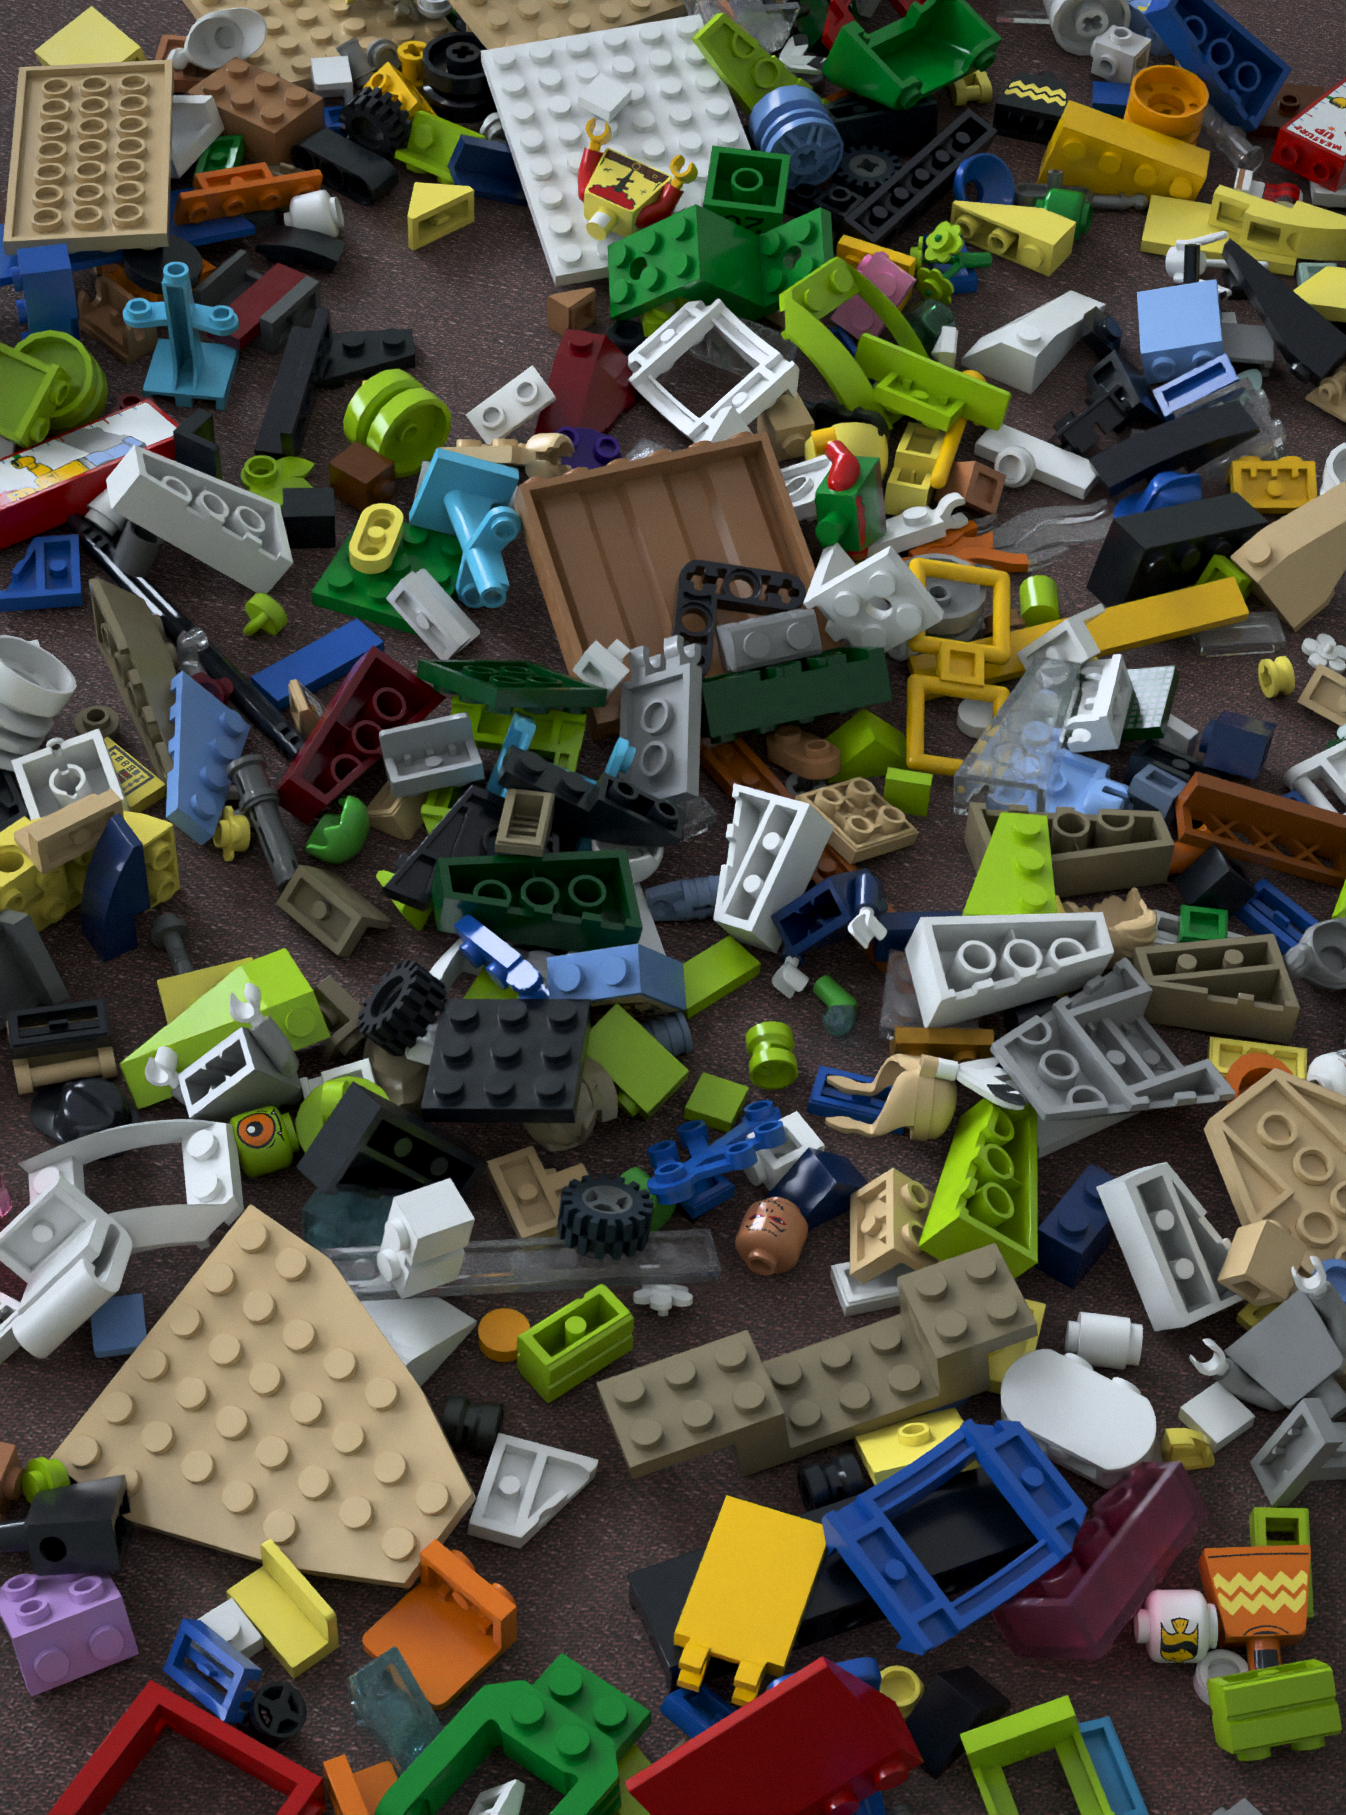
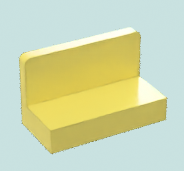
M269 1539L260 1545L263 1566L226 1591L227 1599L233 1598L263 1637V1644L290 1676L295 1679L339 1648L337 1617L333 1609L272 1539Z

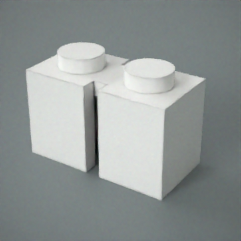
M451 1178L393 1198L388 1221L385 1223V1232L380 1252L377 1254V1265L383 1279L386 1282H392L401 1299L458 1279L465 1255L463 1248L468 1245L475 1218Z

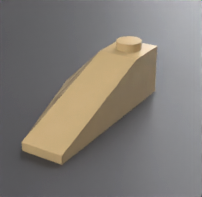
M1346 480L1266 526L1230 556L1232 563L1252 580L1249 584L1253 588L1251 592L1294 632H1297L1329 604L1335 594V586L1346 571Z

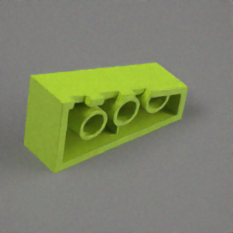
M983 1098L960 1116L918 1248L941 1261H945L996 1243L1013 1278L1016 1279L1038 1263L1037 1112L1027 1102L1023 1109L1013 1110L1003 1108Z

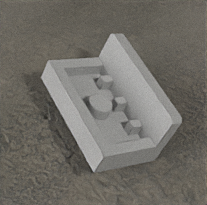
M466 712L379 732L384 767L394 798L403 796L415 797L424 794L426 791L449 786L460 787L469 784L471 781L485 779L483 763L473 739L471 720Z

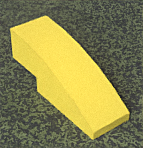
M908 423L896 450L894 467L887 481L884 498L885 514L898 516L911 507L929 506L934 491L930 484V477L946 434L945 431L933 430L919 423Z

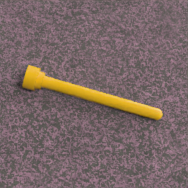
M966 370L962 372L986 382L985 377L977 371ZM961 417L944 436L930 477V484L935 489H941L946 485L968 420L964 417Z

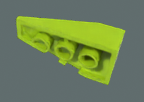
M286 948L236 967L172 1022L164 1026L119 1063L136 1110L174 1097L171 1094L173 1090L171 1086L161 1087L152 1085L145 1076L149 1057L155 1059L159 1047L166 1046L177 1053L178 1064L176 1072L179 1074L239 1028H251L252 1025L250 1023L238 1022L229 1013L231 992L241 1002L248 1003L244 995L246 983H252L261 991L260 1012L264 1017L271 1016L289 1040L294 1051L331 1037L313 989Z

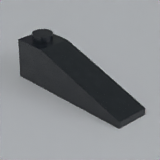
M1229 238L1224 244L1222 256L1284 359L1291 365L1289 368L1290 372L1302 383L1308 384L1311 382L1318 387L1324 378L1329 377L1345 361L1346 335Z

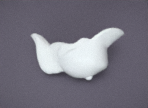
M238 7L208 13L199 18L191 27L184 48L171 50L167 60L173 59L175 70H184L189 62L210 71L218 70L234 57L246 60L263 45L267 35L266 21L262 15L249 8Z

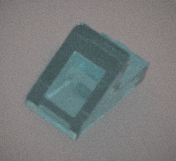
M392 1647L346 1678L355 1722L358 1726L370 1727L400 1777L439 1735L443 1727L397 1647Z

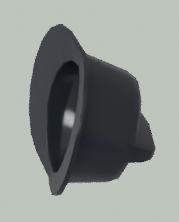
M94 1077L49 1084L35 1096L31 1102L29 1113L34 1127L60 1144H65L114 1127L141 1123L137 1110L125 1099L123 1092L114 1083L103 1078ZM127 1151L115 1153L103 1158H99L97 1160H107L116 1158L123 1155Z

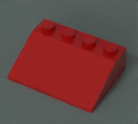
M822 1656L624 1782L629 1793L650 1815H852L859 1809V1802L878 1790L885 1791L899 1786L908 1778L909 1771L924 1761L896 1702Z

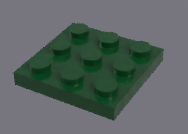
M418 659L416 677L432 683L434 691L446 694H459V700L462 702L486 704L485 710L495 714L510 715L513 714L514 708H522L523 711L533 714H549L550 708H559L560 711L571 714H585L586 707H605L607 689L528 660Z

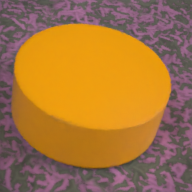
M509 1308L493 1310L487 1313L479 1323V1347L485 1356L494 1361L510 1362L517 1360V1354H519L517 1351V1336L530 1329V1324L527 1318L516 1310Z

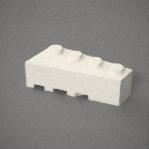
M133 445L106 479L111 510L256 593L267 594L293 564L280 504L137 445Z

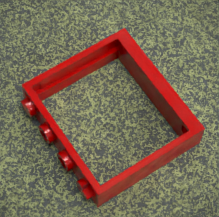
M150 1680L47 1815H101L167 1727L288 1796V1799L276 1815H322L327 1805L325 1804L323 1778Z

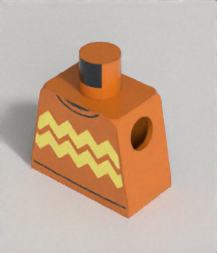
M1310 1544L1204 1548L1198 1560L1199 1572L1208 1603L1215 1604L1217 1611L1219 1645L1223 1648L1246 1647L1249 1671L1282 1665L1280 1646L1298 1645L1305 1636L1311 1562Z

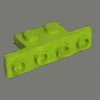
M864 333L859 338L854 359L866 377L880 382L875 387L872 401L883 405L889 412L905 414L921 421L927 428L943 430L945 432L961 417L995 431L1000 430L1003 426L1012 397L1010 392L871 334Z

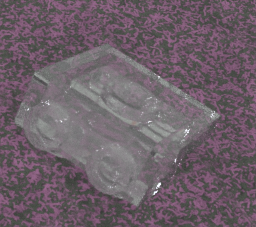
M1249 377L1173 411L1174 418L1177 419L1202 409L1239 400L1260 428V433L1201 466L1200 468L1206 480L1227 472L1231 462L1241 457L1256 456L1261 458V461H1273L1285 455L1283 443L1288 441V436L1279 418L1272 421L1268 412L1272 411L1266 393L1262 388L1256 391Z

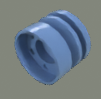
M798 85L779 87L766 94L754 106L748 121V133L757 151L791 155L787 189L795 190V187L802 183L816 186L827 180L836 171L843 158L844 143L820 97L807 87Z

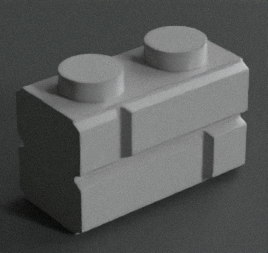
M799 608L743 620L739 623L716 626L720 658L725 671L740 672L822 654V645L814 609Z

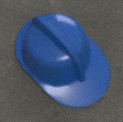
M1174 471L1158 473L1145 490L1131 494L1118 502L1114 508V518L1202 500L1201 476L1198 473L1183 474Z

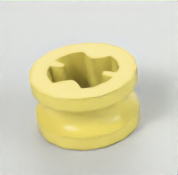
M1279 656L1274 662L1271 659L1260 661L1258 678L1264 695L1267 698H1273L1279 692L1282 695L1292 694L1295 687V676L1290 660L1286 656Z

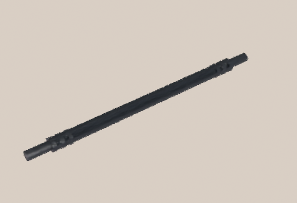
M77 513L71 514L64 524L74 534H79L80 546L122 589L145 600L151 614H158L160 616L165 633L209 678L219 680L226 677L233 682L234 692L229 695V699L293 762L307 739L146 576L140 578L127 575L115 565L113 555L117 546L94 523L86 522Z

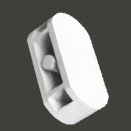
M1040 1349L1029 1352L1018 1358L1007 1370L1001 1385V1419L1020 1421L1049 1460L1105 1489L1126 1486L1141 1477L1147 1470L1154 1455L1156 1417L1149 1400L1141 1395L1140 1390L1135 1385L1118 1377H1114L1111 1380L1093 1371V1367L1083 1358L1072 1353H1066L1063 1356L1052 1349Z

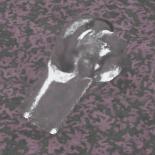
M193 627L188 632L183 630L177 638L178 668L180 672L183 670L191 678L198 672H204L208 675L197 653L200 650L206 649L209 644L204 631L200 627Z

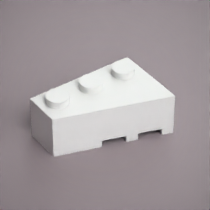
M734 783L732 797L736 800L733 823L727 825L726 838L730 841L727 864L721 865L713 920L738 942L777 954L782 938L771 915L804 894L834 827L808 803Z
M1167 1162L1136 1169L1096 1187L1154 1331L1185 1327L1244 1300V1298L1217 1282L1232 1243L1228 1238H1221L1205 1218L1206 1210Z

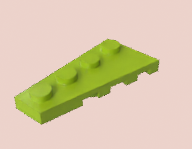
M717 13L691 38L720 79L727 84L729 91L748 117H750L754 106L766 94L779 87L798 85L813 89L805 80L797 78L785 68L786 64L775 55L771 56L760 47L759 42L725 13ZM820 97L823 105L830 103L827 99Z

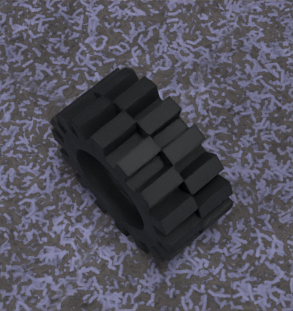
M371 86L365 87L363 90H359L341 109L338 122L342 123L339 128L341 133L348 134L347 139L386 160H390L395 155L396 150L401 149L410 137L412 121L406 120L410 115L407 110L401 111L402 103L399 99L396 102L391 100L393 94L387 91L382 95V89L379 87H375L373 90Z
M409 959L404 960L402 965L398 963L393 966L391 974L387 971L381 977V984L373 986L371 989L373 992L372 996L365 998L362 1004L366 1008L359 1011L358 1014L360 1021L357 1023V1028L359 1032L394 1056L396 1053L399 1055L405 1053L406 1047L411 1049L416 1045V1038L418 1036L423 1038L427 1034L426 1027L429 1023L433 1025L438 1017L435 1016V1013L442 1010L444 1003L441 1000L446 997L447 993L444 990L446 988L444 983L415 961H410Z

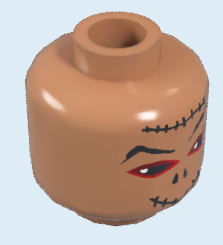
M770 1197L766 1200L755 1202L745 1212L736 1235L735 1249L747 1267L757 1274L768 1276L790 1271L800 1258L808 1236V1224L800 1209L787 1199Z

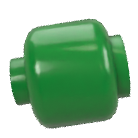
M1052 188L1047 192L1044 200H1037L1036 208H1044L1047 211L1076 222L1073 241H1077L1082 233H1088L1093 205L1092 203H1087L1084 193Z

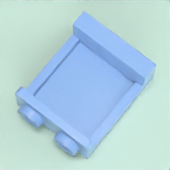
M1217 279L1137 292L1140 350L1145 379L1148 384L1174 380L1224 354L1221 326L1222 310Z

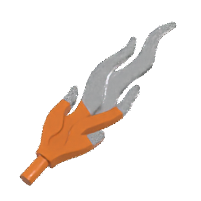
M1102 499L1091 505L1041 507L1021 513L996 529L994 528L997 525L998 515L991 514L983 518L970 520L962 528L945 530L946 537L909 550L908 557L901 559L906 561L917 555L938 553L955 556L975 567L1009 573L1030 572L1067 560L1069 548L1062 545L1104 542L1114 518V513L1090 523L1063 525L1095 520L1106 512L1107 500Z

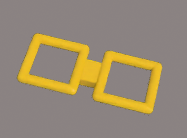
M914 558L909 563V569L925 589L926 577L993 587V646L925 636L926 630L908 639V647L911 651L936 655V676L914 673L907 679L906 765L912 771L995 783L1010 762V691L1003 686L984 684V663L1005 665L1010 660V576L1007 572ZM925 693L992 703V764L924 754Z

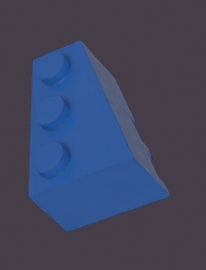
M66 243L16 249L19 266L11 267L14 291H22L23 299L15 300L19 325L27 324L28 329L26 332H20L21 341L33 333L47 330L68 333L80 341L79 317L72 268Z

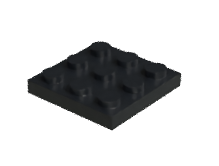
M443 999L444 1006L439 1016L421 1104L424 1122L575 1123L592 1020L590 999Z

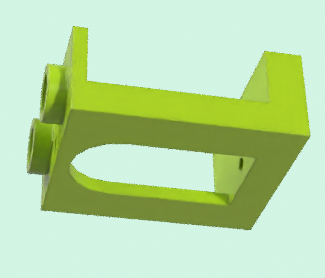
M1068 1695L960 1734L967 1759L988 1815H1019L1001 1767L1054 1748L1080 1814L1115 1815L1114 1811H1111L1084 1743L1076 1714Z

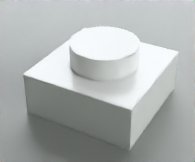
M230 1598L197 1619L205 1623L248 1659L264 1649L263 1637L233 1598Z

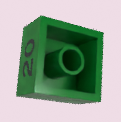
M712 146L703 208L759 235L782 225L791 155Z

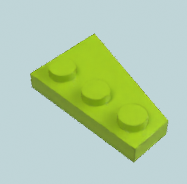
M1001 812L962 916L1057 913L1047 815Z

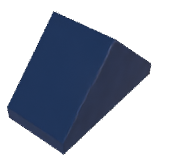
M808 1147L764 1199L780 1197L794 1203L804 1216L809 1231L849 1211L850 1195L868 1184V1182L847 1157Z

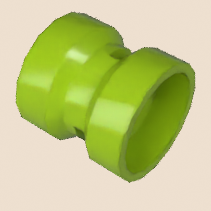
M776 1021L763 1022L750 1028L746 1033L745 1042L746 1051L751 1058L749 1060V1075L752 1083L759 1088L767 1090L781 1089L792 1084L798 1077V1064L795 1055L792 1053L795 1042L791 1028L784 1023Z

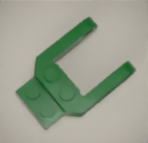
M561 1653L533 1685L525 1680L483 1685L387 1790L380 1800L374 1815H435L497 1745L501 1747L504 1755L565 1796L549 1815H615L622 1807L617 1763L652 1724L651 1711Z

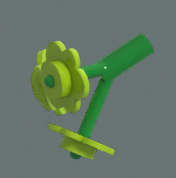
M947 221L938 224L935 231L926 238V245L928 247L925 255H923V236H919L918 247H911L909 255L916 258L915 271H917V280H919L916 284L917 290L927 303L933 307H938L940 304L948 306L952 302L950 296L954 293V287L949 280L962 268H989L992 264V256L989 252H961L960 250L964 244L963 239L960 237L962 228L959 225L952 226ZM922 264H952V267L942 275L938 269L930 271L928 268L922 267Z

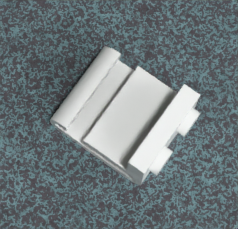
M62 1175L0 1232V1261L28 1283L17 1311L21 1316L12 1324L13 1333L21 1346L38 1358L48 1357L119 1290L133 1247L132 1240L127 1231Z

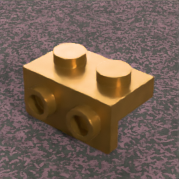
M895 1027V1031L890 1035L889 1040L890 1057L900 1053L916 1057L925 1054L957 1061L958 1064L992 1058L993 1054L990 1048L994 1042L993 1029Z

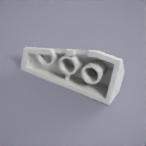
M1071 290L981 337L961 359V366L977 371L1031 395L1079 341L1084 314L1095 306L1104 312L1106 304Z

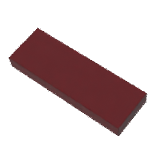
M277 263L228 306L238 316V330L227 336H218L207 332V337L239 351L242 350L260 333L259 318L308 275Z

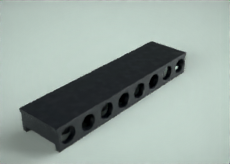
M981 1466L980 1468L959 1472L927 1497L890 1521L935 1582L949 1573L958 1571L952 1578L937 1583L946 1597L978 1586L1039 1542ZM858 1495L806 1512L797 1517L822 1524V1518L826 1513L832 1510L838 1511L855 1501ZM707 1547L627 1574L629 1581V1603L632 1610L636 1609L666 1676V1686L669 1693L681 1688L677 1686V1679L681 1671L678 1666L684 1647L673 1644L674 1632ZM826 1551L801 1625H808L798 1632L792 1651L887 1618L839 1552L828 1557ZM1008 1553L1001 1561L985 1566L992 1559ZM858 1606L851 1614L842 1618H835L843 1611ZM711 1656L703 1683L738 1670L739 1665Z

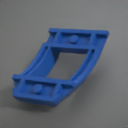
M970 1418L963 1422L959 1429L931 1450L889 1478L858 1495L852 1503L836 1512L832 1510L826 1513L822 1518V1525L828 1557L839 1552L902 1637L895 1648L923 1656L1004 1605L1068 1557L1073 1551L1072 1546L1076 1534L1082 1526L1088 1508L1020 1421L997 1420L995 1425L975 1424ZM976 1460L1039 1542L996 1574L950 1602L890 1521L927 1497Z

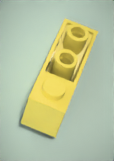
M955 200L952 203L950 218L952 226L959 225L962 228V237L965 242L1048 277L1072 253L1076 222L1047 211L1044 208Z

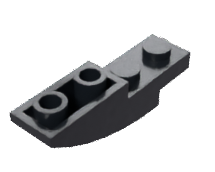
M512 744L503 757L497 782L498 785L506 789L555 794L553 828L584 838L627 846H677L682 839L686 812L678 809L668 800L658 799L637 789L627 780L617 779L603 772L594 785L586 781L581 775L571 771L567 772L545 761L538 754L522 750Z

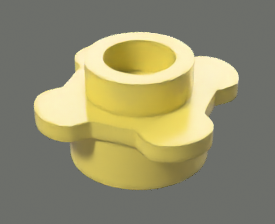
M232 806L223 807L222 818L218 821L214 836L212 837L215 847L222 848L225 861H233L234 852H245L250 843L249 821L245 815H233Z

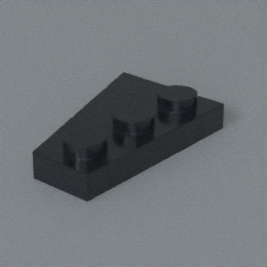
M392 328L377 331L332 333L333 345L320 387L328 385L330 390L345 387V380L358 376L370 379L384 370H406L415 367L412 329Z

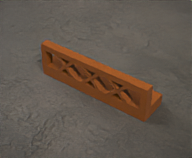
M1197 771L1176 798L1178 842L1205 850L1215 843L1233 858L1337 888H1343L1346 879V815ZM1192 819L1203 822L1212 833L1193 829ZM1232 831L1244 834L1254 845L1242 843ZM1273 843L1285 846L1295 857L1283 855ZM1314 855L1333 860L1334 869L1324 867Z

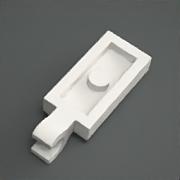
M949 493L940 500L934 510L928 505L924 507L916 506L906 509L901 515L886 519L887 533L868 546V555L865 557V560L889 546H892L899 553L946 537L945 530L959 529L969 523L968 518L962 512L951 515L955 507L965 504V499L959 493Z

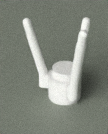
M1221 231L1191 240H1177L1176 246L1168 250L1165 261L1166 271L1173 278V282L1175 284H1183L1185 244L1206 245L1227 238L1228 232ZM1200 251L1199 274H1202L1205 268L1230 269L1225 260L1206 259L1205 253ZM1258 261V262L1261 263L1266 269L1269 267V263H1268V262H1266V261ZM1218 285L1219 294L1227 291V297L1231 296L1232 291Z

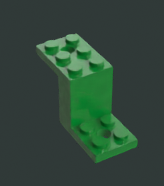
M695 204L607 246L611 319L616 321L629 320L678 297H683L689 301L702 300L705 306L711 305L714 301L720 299L745 325L780 310L779 294L834 258L831 212L820 207L759 235ZM801 252V257L796 261L795 266L793 268L794 260L796 256Z

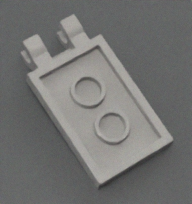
M680 635L664 639V655L658 654L649 657V648L644 645L630 649L629 660L632 669V680L621 683L620 737L629 740L628 745L636 748L627 774L618 771V779L627 780L637 789L658 799L668 800L673 804L699 797L702 668L697 666L701 658V645L694 643L683 647L684 637Z

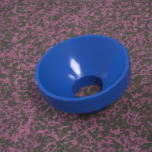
M979 153L965 159L960 164L953 184L956 201L971 202L965 192L966 185L970 181L977 189V199L975 202L1013 205L1015 198L1014 180L1008 166L1002 159L994 154Z

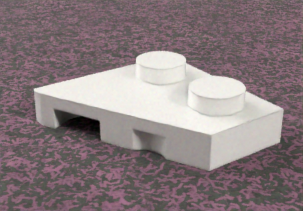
M498 1433L468 1524L467 1535L520 1549L595 1478L598 1459Z

